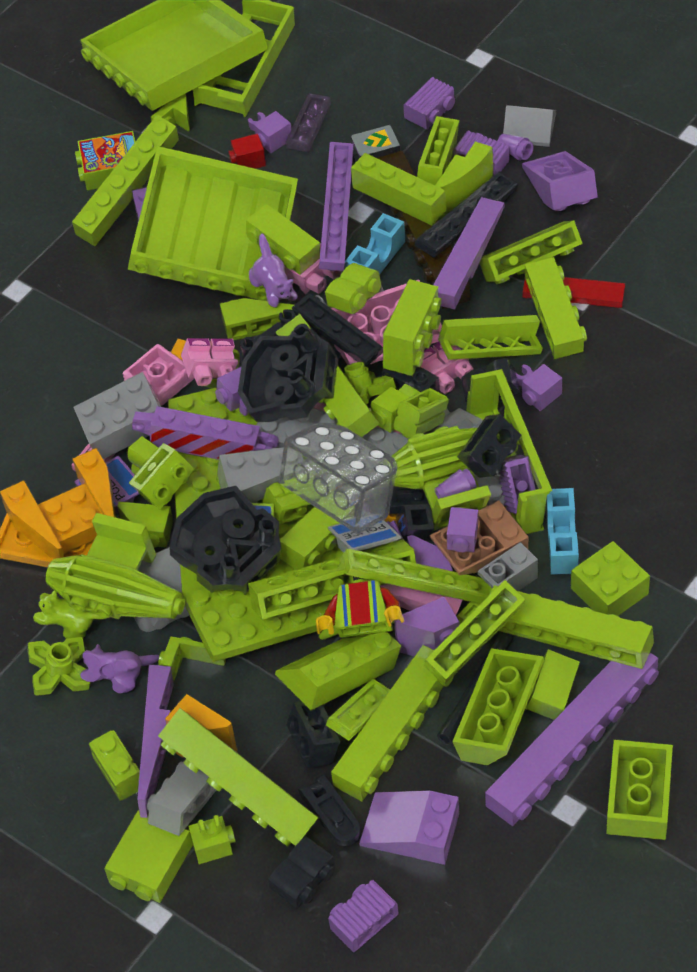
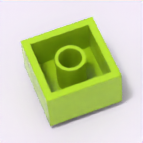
M614 541L571 570V589L596 612L619 616L649 594L650 575Z

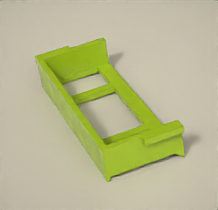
M242 0V16L250 21L254 19L279 25L272 40H266L268 50L263 54L248 83L219 75L193 89L195 106L202 103L241 113L244 117L247 116L295 26L294 7L270 0ZM216 84L243 90V93L241 95L214 87Z
M503 370L471 375L466 411L482 420L486 416L499 414L498 399L500 394L505 406L504 418L510 424L512 423L513 427L522 435L519 443L524 455L529 457L533 480L535 479L538 486L537 490L519 493L517 513H510V515L526 534L543 531L542 523L544 521L546 499L552 488ZM513 452L512 454H510V455L507 456V457L515 456L516 453Z

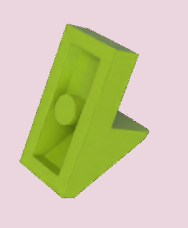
M186 93L168 102L151 116V121L156 115H159L170 123L190 131Z

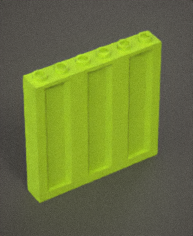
M157 146L130 254L128 270L267 301L264 286L255 287L249 280V270L253 267L254 262L262 256L259 244L251 242L247 237L246 219L267 203L290 220L298 179Z

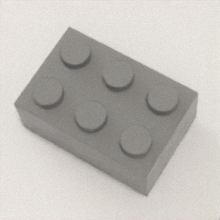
M141 372L74 406V410L92 449L97 448L101 457L105 459L132 445L141 436L148 437L149 435L132 430L135 412L155 413L156 406L161 407L146 376Z

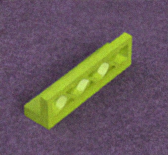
M537 315L444 320L438 338L448 360L541 354L543 350L536 337L540 324ZM520 341H529L531 346H526L520 343ZM496 343H504L510 347H502ZM473 344H480L487 348L480 349ZM456 345L463 348V350H453L451 346Z

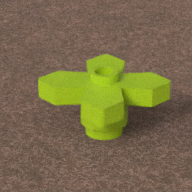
M363 362L351 363L344 368L345 376L365 404L369 403L371 396L381 395L390 387L396 388L392 377L382 376L376 378L374 372L369 371Z
M82 637L66 638L63 643L57 642L51 646L45 641L28 643L29 662L41 668L32 678L35 695L51 694L60 681L72 691L89 690L90 682L80 677L81 672L86 668L76 664L83 658L82 656L85 652Z

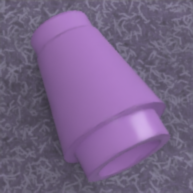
M507 134L500 135L498 141H502L505 145L507 144L509 146V154L517 160H527L532 155L533 143L528 138Z
M466 468L462 471L460 469L457 470L438 487L434 488L438 499L475 489L477 485L471 472Z

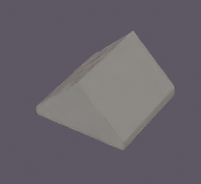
M506 105L503 134L525 137L533 145L550 147L556 110Z

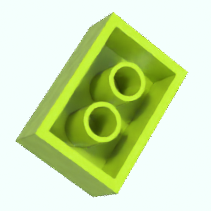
M411 279L408 280L383 333V368L413 376L416 367H421L424 359L425 348L429 349L433 338L432 332L439 328L441 315H438L441 306V298L438 297V286Z
M614 740L606 834L666 840L673 745Z

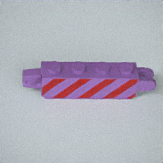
M156 406L155 413L135 412L132 421V430L149 435L150 442L157 447L164 443L177 452L218 460L219 455L273 449L279 443L277 436L260 432V426Z

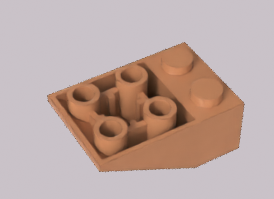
M499 500L478 511L475 552L447 550L448 526L430 535L432 541L458 575L477 573L478 570L520 542L528 549L529 537Z

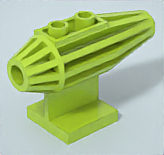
M443 426L429 434H415L408 439L407 444L385 460L384 465L388 466L391 470L386 476L392 486L424 490L432 510L433 531L448 526L451 507L476 509L479 511L487 506L491 492L488 485L479 487L474 473L457 457L477 428L459 429L458 426L450 428ZM497 434V439L500 442V436ZM518 440V442L516 443V444H517V448L515 449L514 452H516V451L518 450V445H520L519 440ZM483 453L482 458L483 462L485 463V455ZM467 468L471 472L477 488L438 499L434 488L438 487L459 469L462 471Z
M96 513L92 523L97 536L88 554L53 559L47 568V585L65 598L69 606L76 611H90L102 618L112 617L120 619L121 616L175 619L177 615L182 614L185 607V599L182 598L181 592L138 571L142 561L152 563L156 556L146 525Z

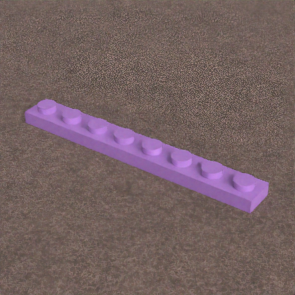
M330 142L319 269L344 271L353 144Z

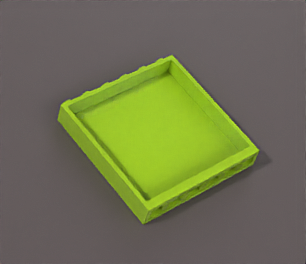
M156 0L80 40L83 47L81 53L87 62H91L108 79L114 80L120 88L123 87L130 96H134L141 105L147 106L152 111L268 50L263 29L221 0Z

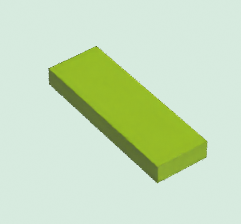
M371 679L328 718L326 726L347 740L352 739L365 726L390 689L375 679Z

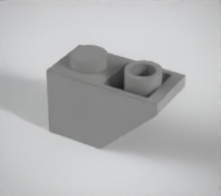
M520 542L478 570V575L491 588L494 585L499 586L506 580L516 591H519L538 578V559Z

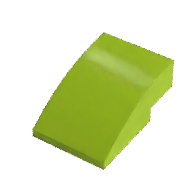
M475 141L465 157L454 156L435 185L445 190L446 211L438 221L493 177V147Z

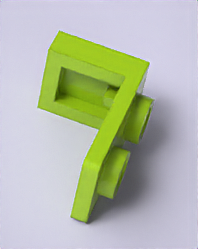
M171 636L166 650H162L160 653L158 665L171 667L172 677L175 680L182 658L222 666L225 665L226 659L212 662L202 642L193 641L187 637L177 638Z

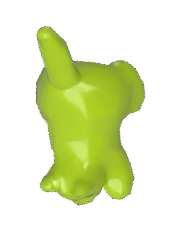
M56 590L52 594L43 593L40 595L38 605L42 612H37L33 616L34 621L40 625L56 624L62 626L65 638H84L93 619H107L90 611L84 610L80 612L74 610L69 606L66 599L59 598Z

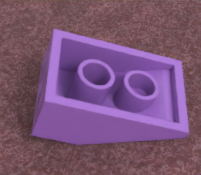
M566 151L522 163V168L543 203L552 210L562 211L570 205L586 204L590 199L598 197L594 170Z
M434 791L375 792L361 836L360 846L445 865L459 817V797Z

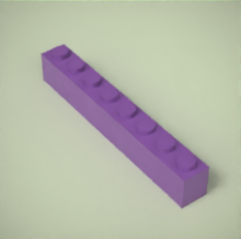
M649 653L643 669L610 661L485 792L486 807L511 826H514L519 819L524 820L531 812L532 805L538 799L543 800L547 796L551 785L556 780L560 781L565 777L569 766L575 760L579 761L583 758L587 747L593 741L597 742L603 736L606 727L611 721L615 723L621 717L623 709L627 704H633L638 699L642 688L646 684L651 685L659 674L657 670L658 658Z

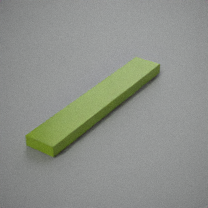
M346 549L343 554L346 574L354 577L377 580L382 583L480 604L489 596L492 590L482 578L476 576L458 575L457 572L353 549Z

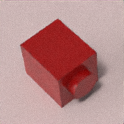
M258 134L231 140L232 150L228 151L232 164L254 169L266 166L264 149Z

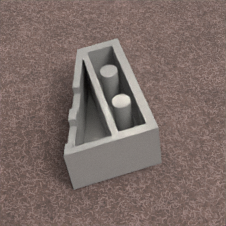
M297 446L219 455L217 477L221 489L237 486L251 503H258V500L264 498L266 488L276 482L282 484L290 482L296 477H302L303 463Z

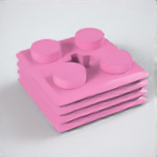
M156 344L123 372L124 381L143 372L161 406L194 379L188 378L183 361L160 344Z

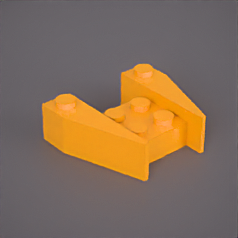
M97 448L73 458L77 478L81 483L80 486L38 505L25 481L0 491L5 510L15 528L52 559L63 558L65 553L95 540L97 533L92 520L96 513L116 518L108 468Z

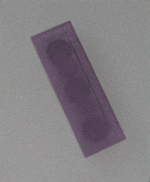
M308 93L286 140L288 149L304 152L310 151L331 105L330 97Z

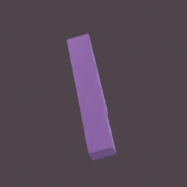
M480 198L434 283V286H438V297L441 298V306L451 309L456 308L468 279L473 278L504 209V202Z
M149 665L137 798L140 817L148 818L147 803L150 796L155 793L166 754V749L160 745L163 740L158 735L166 726L165 718L170 713L167 707L174 684L172 670L169 666Z

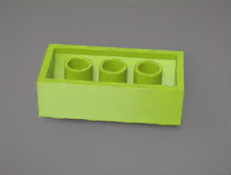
M387 631L344 637L276 670L275 675L310 710H313L369 682L371 679H375L393 670L401 645Z
M490 649L453 739V744L461 761L489 765L507 755L543 665V656Z

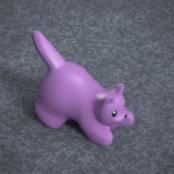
M260 234L259 246L262 256L254 262L253 267L249 270L251 284L255 287L264 286L267 301L271 307H277L281 299L296 300L298 296L292 286L294 280H288L285 274L284 262L281 258L272 254L265 235Z
M97 644L95 649L91 651L86 650L83 653L82 657L88 669L83 670L80 677L87 682L102 679L111 680L114 691L126 693L135 688V681L140 674L141 666L154 664L159 660V655L138 656L134 652L127 650L103 652L100 645Z

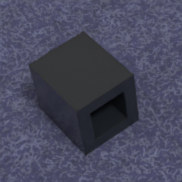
M429 504L404 505L396 516L397 526L404 541H407V536L410 535L426 540L434 530Z

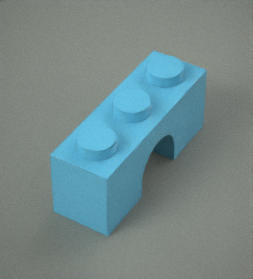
M384 213L370 229L371 238L368 247L365 249L357 245L345 260V268L352 263H356L377 270L380 275L405 243L404 221Z
M573 488L552 489L546 499L551 575L571 574V570L578 566L579 558L577 532H575Z

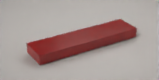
M564 277V280H562L564 286L568 285L572 295L571 303L622 308L625 283ZM525 280L523 298H532Z

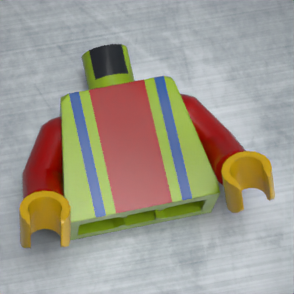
M351 576L352 583L340 585L338 594L333 596L324 615L316 619L317 634H320L322 630L328 629L329 634L332 635L334 634L333 626L335 625L337 633L342 638L393 631L392 622L399 619L401 623L405 620L399 601L388 588L381 587L377 580L368 581V579Z

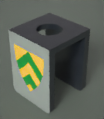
M391 125L351 136L358 153L353 155L355 163L364 153L378 158L400 151V145Z

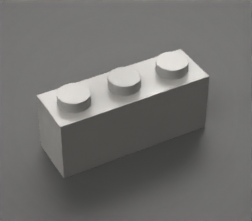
M181 761L173 775L164 780L161 789L156 794L150 796L147 803V810L149 811L148 824L180 836L216 792V789L206 782L209 776L201 770L196 774Z

